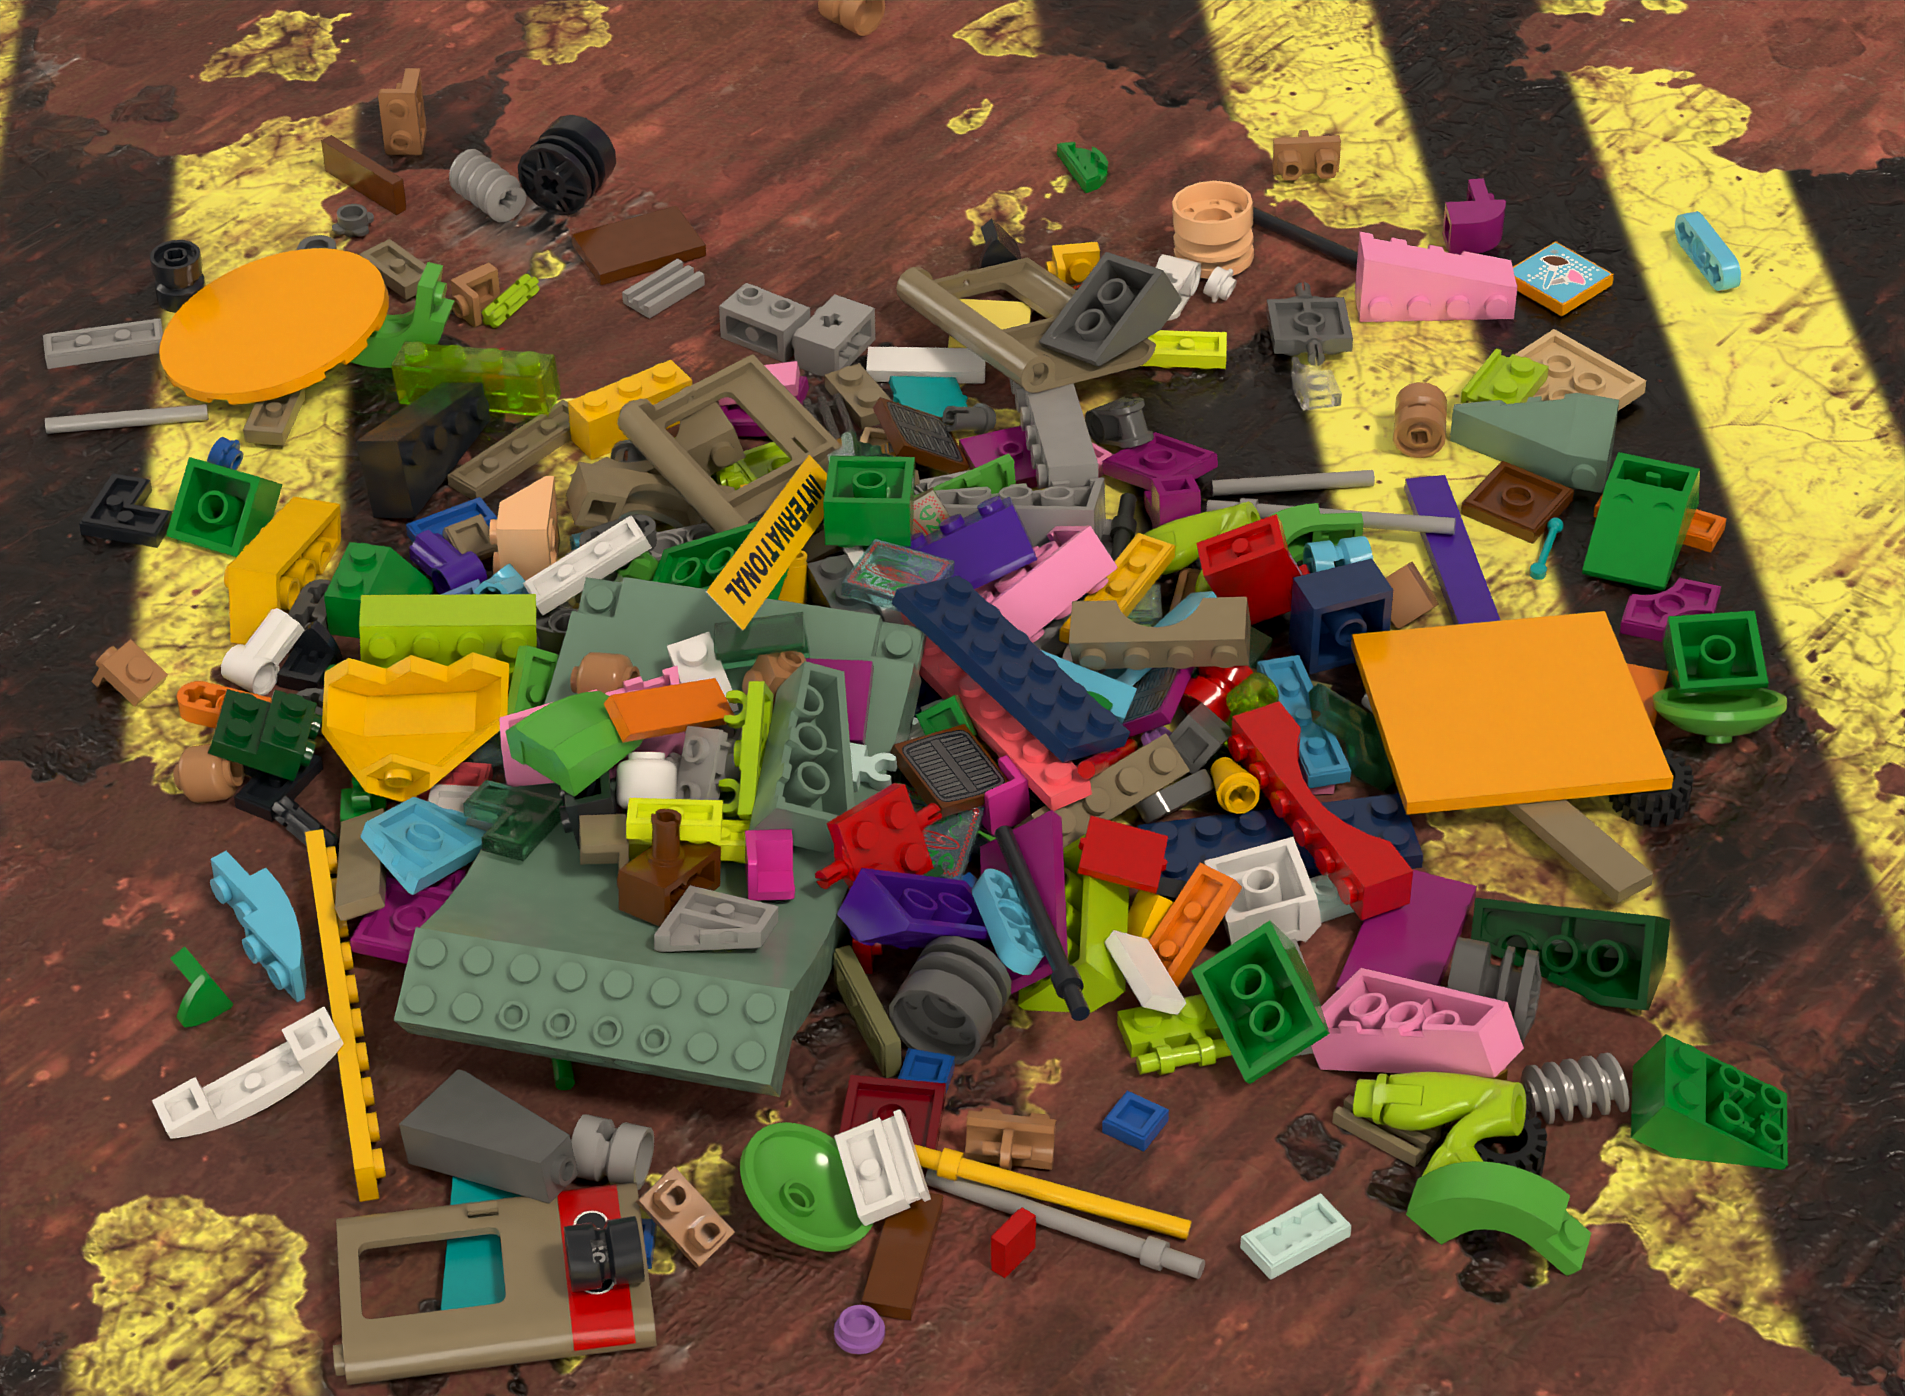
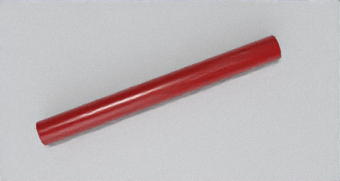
M1128 738L1125 746L1098 753L1082 761L1078 765V774L1084 779H1089L1137 751V742L1132 738Z

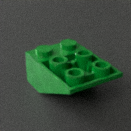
M1618 452L1605 485L1582 574L1665 591L1699 504L1700 469Z
M1665 1034L1633 1065L1630 1138L1672 1158L1784 1170L1788 1166L1787 1093L1696 1049L1692 1045Z

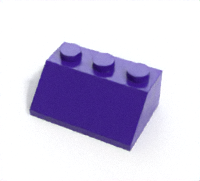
M1000 496L992 497L977 506L978 511L963 518L961 514H957L945 519L938 525L940 529L926 536L922 532L913 534L911 547L901 546L900 549L903 548L905 552L899 549L895 550L897 561L907 560V557L901 555V558H899L900 554H905L909 557L908 561L898 562L899 565H905L899 566L901 571L906 572L902 573L906 575L904 576L905 581L923 584L925 581L931 582L932 580L960 576L970 582L973 589H976L1036 561L1037 557L1031 539L1011 497L1009 496L1001 500ZM914 552H916L917 556L921 555V556H920V557L922 558V563H921V564H920V561H921V560H920L919 557H916V556H915V557H913V560L911 559V557H912L913 555H915ZM907 583V586H908V587H909V586L918 585V584Z
M861 868L837 913L850 929V935L858 942L869 946L879 943L894 945L901 949H909V947L925 948L929 941L940 936H959L975 941L985 948L993 946L972 895V888L964 880Z

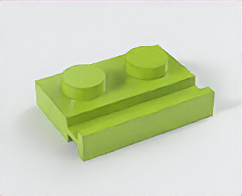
M1496 348L1462 389L1461 403L1502 400L1506 404L1527 402L1528 397H1533L1547 380L1549 366L1514 354L1510 357L1501 355L1502 350Z

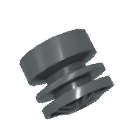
M940 936L929 941L919 955L909 975L889 1005V1019L898 1037L909 1048L955 1056V1064H961L973 1059L990 1032L992 1024L1011 995V978L1005 965L993 952L979 943L959 936Z
M1458 937L1447 988L1508 1002L1522 1045L1524 1046L1525 1038L1535 1023L1542 984L1539 967L1540 951L1527 949L1522 970L1515 969L1516 947L1508 946L1500 966L1491 964V946L1489 942Z

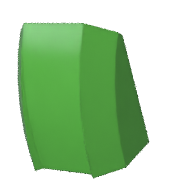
M602 691L584 692L550 703L505 731L511 758L523 765H528L561 786L562 790L573 797L625 758L628 753L639 747L643 739L622 742L603 704L610 696Z

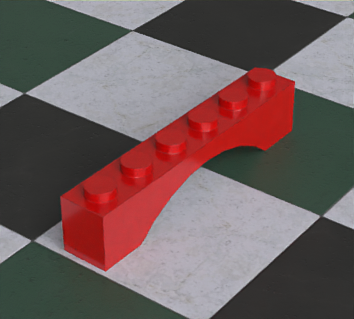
M1278 701L1232 716L1231 736L1228 737V748L1232 758L1236 762L1240 761L1244 768L1258 780L1260 789L1270 800L1275 814L1279 818L1283 817L1292 829L1297 843L1302 847L1305 846L1315 859L1319 872L1323 876L1327 875L1335 885L1341 901L1345 905H1350L1361 921L1410 904L1413 870L1390 841L1369 835L1345 823L1328 811L1310 791L1302 777L1298 764L1301 728L1282 703Z

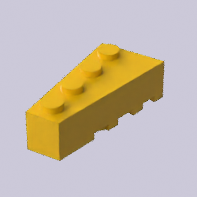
M293 497L260 530L259 534L244 547L243 551L227 565L224 573V585L226 588H229L231 643L245 645L272 609L278 608L288 614L302 588L309 582L314 581L316 574H323L341 542L340 504Z

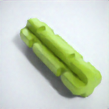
M523 274L482 310L483 323L493 328H498L507 318L512 316L538 293V279L535 276L531 277L529 274Z

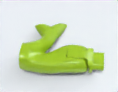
M1248 501L1223 509L1179 518L1152 529L1144 535L1176 546L1175 558L1161 574L1165 575L1179 571L1199 559L1196 543L1261 520L1253 503ZM1201 570L1196 581L1195 592H1210L1212 589L1205 580Z
M1431 1071L1390 1075V1077L1387 1074H1379L1376 1080L1359 1079L1357 1081L1353 1113L1355 1117L1372 1118L1375 1124L1386 1123L1391 1128L1405 1131L1426 1130L1459 1120L1448 1133L1445 1142L1431 1157L1422 1175L1424 1176L1435 1169L1454 1163L1483 1162L1474 1148V1145L1482 1139L1499 1136H1518L1522 1132L1525 1123L1526 1093L1523 1085L1519 1082L1468 1074Z

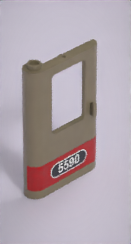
M637 1183L564 1190L550 1204L520 1196L336 1219L342 1344L333 1345L336 1376L346 1375L347 1385L656 1347L654 1313L640 1206L635 1202L639 1199ZM636 1216L643 1255L645 1282L616 1286L611 1279H607L604 1281L602 1288L572 1292L565 1247L564 1226L592 1222L598 1229H602L607 1220ZM486 1234H495L500 1237L506 1297L502 1302L376 1319H367L362 1315L359 1256L364 1250ZM604 1246L592 1249L594 1263L607 1262Z

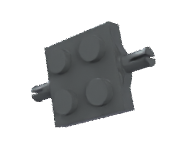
M1300 282L1294 288L1295 297L1267 299L1266 314L1274 354L1283 353L1294 356L1300 353H1308V362L1315 366L1316 357L1317 366H1320L1325 361L1324 354L1333 355L1339 352H1352L1353 335L1344 297L1324 298L1312 296L1310 285L1304 282L1303 290L1302 283Z

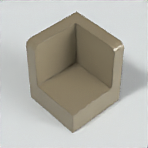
M626 814L579 815L580 865L618 863L619 870L629 863V842L626 839Z

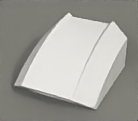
M1293 837L1204 861L1205 865L1235 879L1242 886L1238 896L1222 919L1230 945L1269 920L1289 939L1304 942L1322 925L1318 899Z

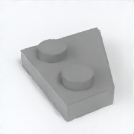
M690 885L654 934V950L673 952L761 948L778 923L779 906Z

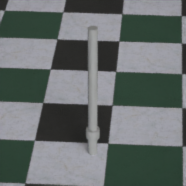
M1241 498L1240 502L1208 500L1206 512L1249 501L1257 509L1260 518L1264 519L1278 511L1294 506L1259 504L1258 499ZM1319 508L1320 514L1362 512L1363 528L1455 534L1456 518Z
M928 1169L925 1176L928 1186L1011 1215L1023 1207L1036 1215L1037 1224L1139 1258L1140 1264L1158 1271L1165 1267L1199 1279L1205 1267L1204 1259L1172 1249L1167 1241L1152 1236L1145 1240L986 1184L960 1177L957 1178V1181L938 1177L937 1171Z

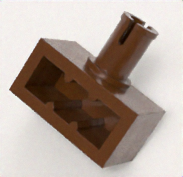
M659 809L656 811V814L652 813L651 847L618 870L619 910L660 927L690 885L712 891L720 887L721 847L710 842L695 844L681 841L680 824L682 816L676 810Z

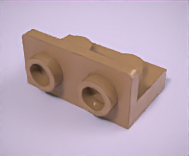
M405 68L402 83H397L396 89H380L378 94L384 149L388 155H422L427 132L420 68Z

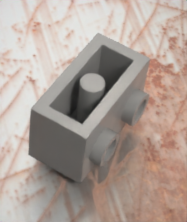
M745 283L719 306L721 338L785 363L794 355L792 338L795 331L810 319V307Z

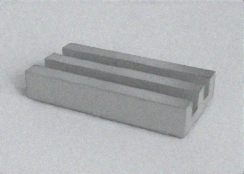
M676 259L623 291V303L650 319L704 286V274L700 271L694 274L693 267L687 265L683 268V262Z

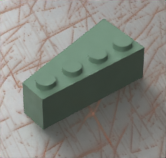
M804 661L777 688L749 830L792 829L794 846L829 854L834 849V844L826 823L855 806L844 671Z

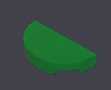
M1076 142L1057 144L1058 157L1085 193L1097 190L1106 182L1108 161L1101 151L1093 146L1092 151L1076 148Z

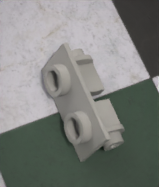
M687 726L677 777L676 799L719 800L721 789L718 786L719 783L714 782L715 774L724 775L728 748L731 747V743L727 742L728 733L719 729Z

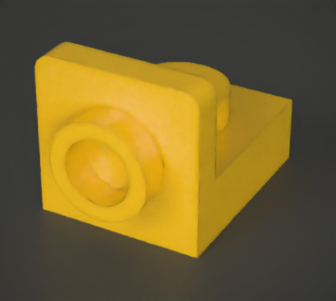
M1098 242L1053 245L1052 261L1045 263V269L1068 285L1084 281L1100 260Z

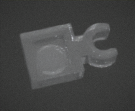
M1298 357L1292 358V388L1302 411L1341 406L1342 392L1332 370L1321 371L1322 364L1317 366L1316 357L1315 366L1301 364Z

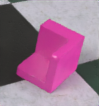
M1007 755L998 758V766L1009 782L988 790L984 794L985 805L976 807L978 810H975V812L979 811V813H976L978 815L976 817L991 835H995L996 829L1000 826L1007 825L1012 827L1031 815L1028 780Z
M792 829L745 831V874L748 899L761 901L795 898Z

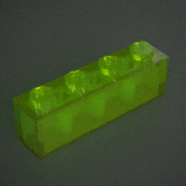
M417 341L404 342L391 364L399 404H411L442 382H482L485 397L489 402V412L532 416L543 414L549 417L552 407L561 395L555 356L553 354H542L534 351H507L497 348H472L460 345L425 344Z

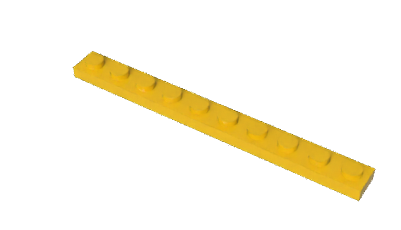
M323 829L307 831L305 836L332 1020L344 1043L337 1054L359 1201L363 1202L379 1199L376 1179L386 1177L382 1148L372 1149L371 1142L381 1140L376 1112L366 1113V1107L374 1106L375 1102L371 1077L361 1078L360 1072L369 1071L370 1069L366 1043H356L355 1037L364 1036L360 1008L350 1009V1004L358 1003L359 998L355 974L345 976V971L354 969L350 941L340 943V938L349 937L347 920L341 921L335 910L337 878L331 879L330 874H336L338 870L335 846L326 847Z

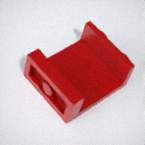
M1277 514L1196 543L1203 576L1217 598L1247 597L1251 625L1291 611L1293 577L1310 574L1307 565L1304 564L1298 567L1289 552L1283 525Z

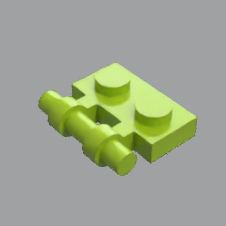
M1203 994L1185 997L1186 1005L1178 1015L1142 1006L1118 1011L1117 1025L1131 1058L1136 1057L1137 1069L1140 1074L1157 1071L1159 1075L1174 1073L1175 1067L1198 1063L1202 1067L1215 1064L1217 1058L1232 1056Z

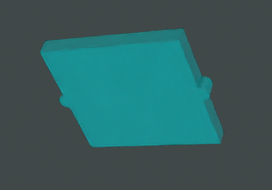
M890 376L889 385L894 395L893 401L941 418L947 406L968 407L966 404L968 397L962 394L956 377Z

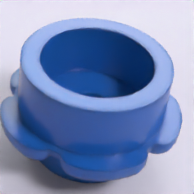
M225 437L219 438L211 448L207 462L237 470L244 456V453L240 451V442L238 440L230 441Z

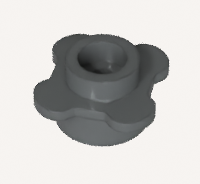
M344 205L337 210L338 222L332 225V231L335 234H344L347 237L364 236L369 233L368 225L374 221V215L371 212H367L363 205Z

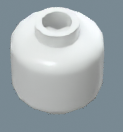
M631 752L628 753V760L619 763L617 766L616 801L620 807L628 809L629 798L676 799L677 769L674 763L665 760V753Z

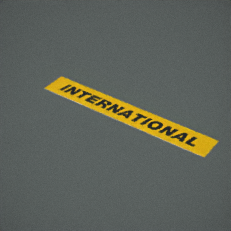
M810 455L807 456L706 591L742 631L824 519L823 500L827 473Z

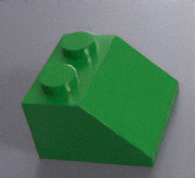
M830 456L823 500L825 545H838L844 548L874 546V544L888 549H892L890 545L895 548L894 546L896 548L900 546L911 547L914 514L915 457Z
M189 457L166 536L237 557L244 547L259 534L260 530L273 519L283 484Z
M349 542L324 594L329 633L337 636L360 638L361 595H434V584L391 547Z
M1755 611L1668 616L1663 648L1667 671L1669 672V681L1680 694L1768 688L1769 682Z

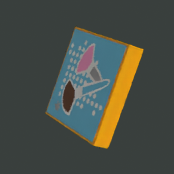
M1556 241L1513 267L1517 291L1560 316L1565 315L1612 286L1614 274Z

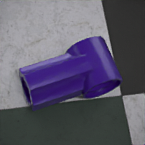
M429 529L416 535L414 543L409 547L410 559L432 578L434 587L439 595L479 579L480 583L487 580L486 570L475 553L472 551L464 554L460 553L439 533L434 534Z

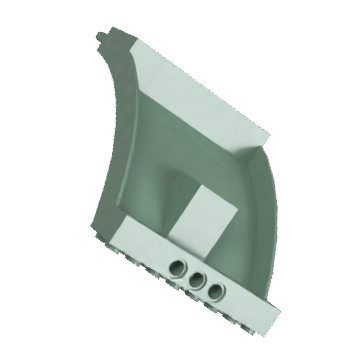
M586 577L578 612L571 611L563 645L544 703L548 704L577 694L571 690V673L573 668L579 666L582 659L590 652L628 656L633 666L639 669L640 676L644 682L663 676L662 670L673 667L667 649L668 645L709 632L732 690L742 692L744 676L747 671L751 670L763 646L777 649H792L801 652L805 658L872 661L874 672L865 739L868 756L872 757L878 753H890L893 744L909 740L921 685L919 671L927 636L915 626L883 622L880 615L766 598L742 631L706 592L708 589L624 577L623 583ZM737 703L738 711L733 712L734 715H738L742 711L743 704ZM898 767L896 771L882 770L878 772L879 774L890 775L892 784L901 782L902 772ZM860 782L858 792H854L855 806L880 791L873 789L867 782ZM547 783L512 787L487 840L467 875L446 902L420 928L416 927L394 1021L410 1034L780 1097L792 1038L807 1018L834 964L833 953H835V949L841 948L849 929L837 915L850 890L849 886L841 879L828 889H822L816 882L819 879L815 878L816 871L834 862V849L827 854L793 845L795 898L758 901L779 906L778 923L761 948L659 952L654 950V934L659 929V926L619 910V889L617 887L618 863L580 865V850L578 849L574 833H565L560 806H564L560 796L558 784ZM724 791L720 793L719 800H723V804H729L733 802L736 794L733 791ZM621 807L622 814L627 816L628 809ZM739 815L734 817L723 816V820H742ZM721 861L720 887L715 891L748 899L745 864L735 861Z

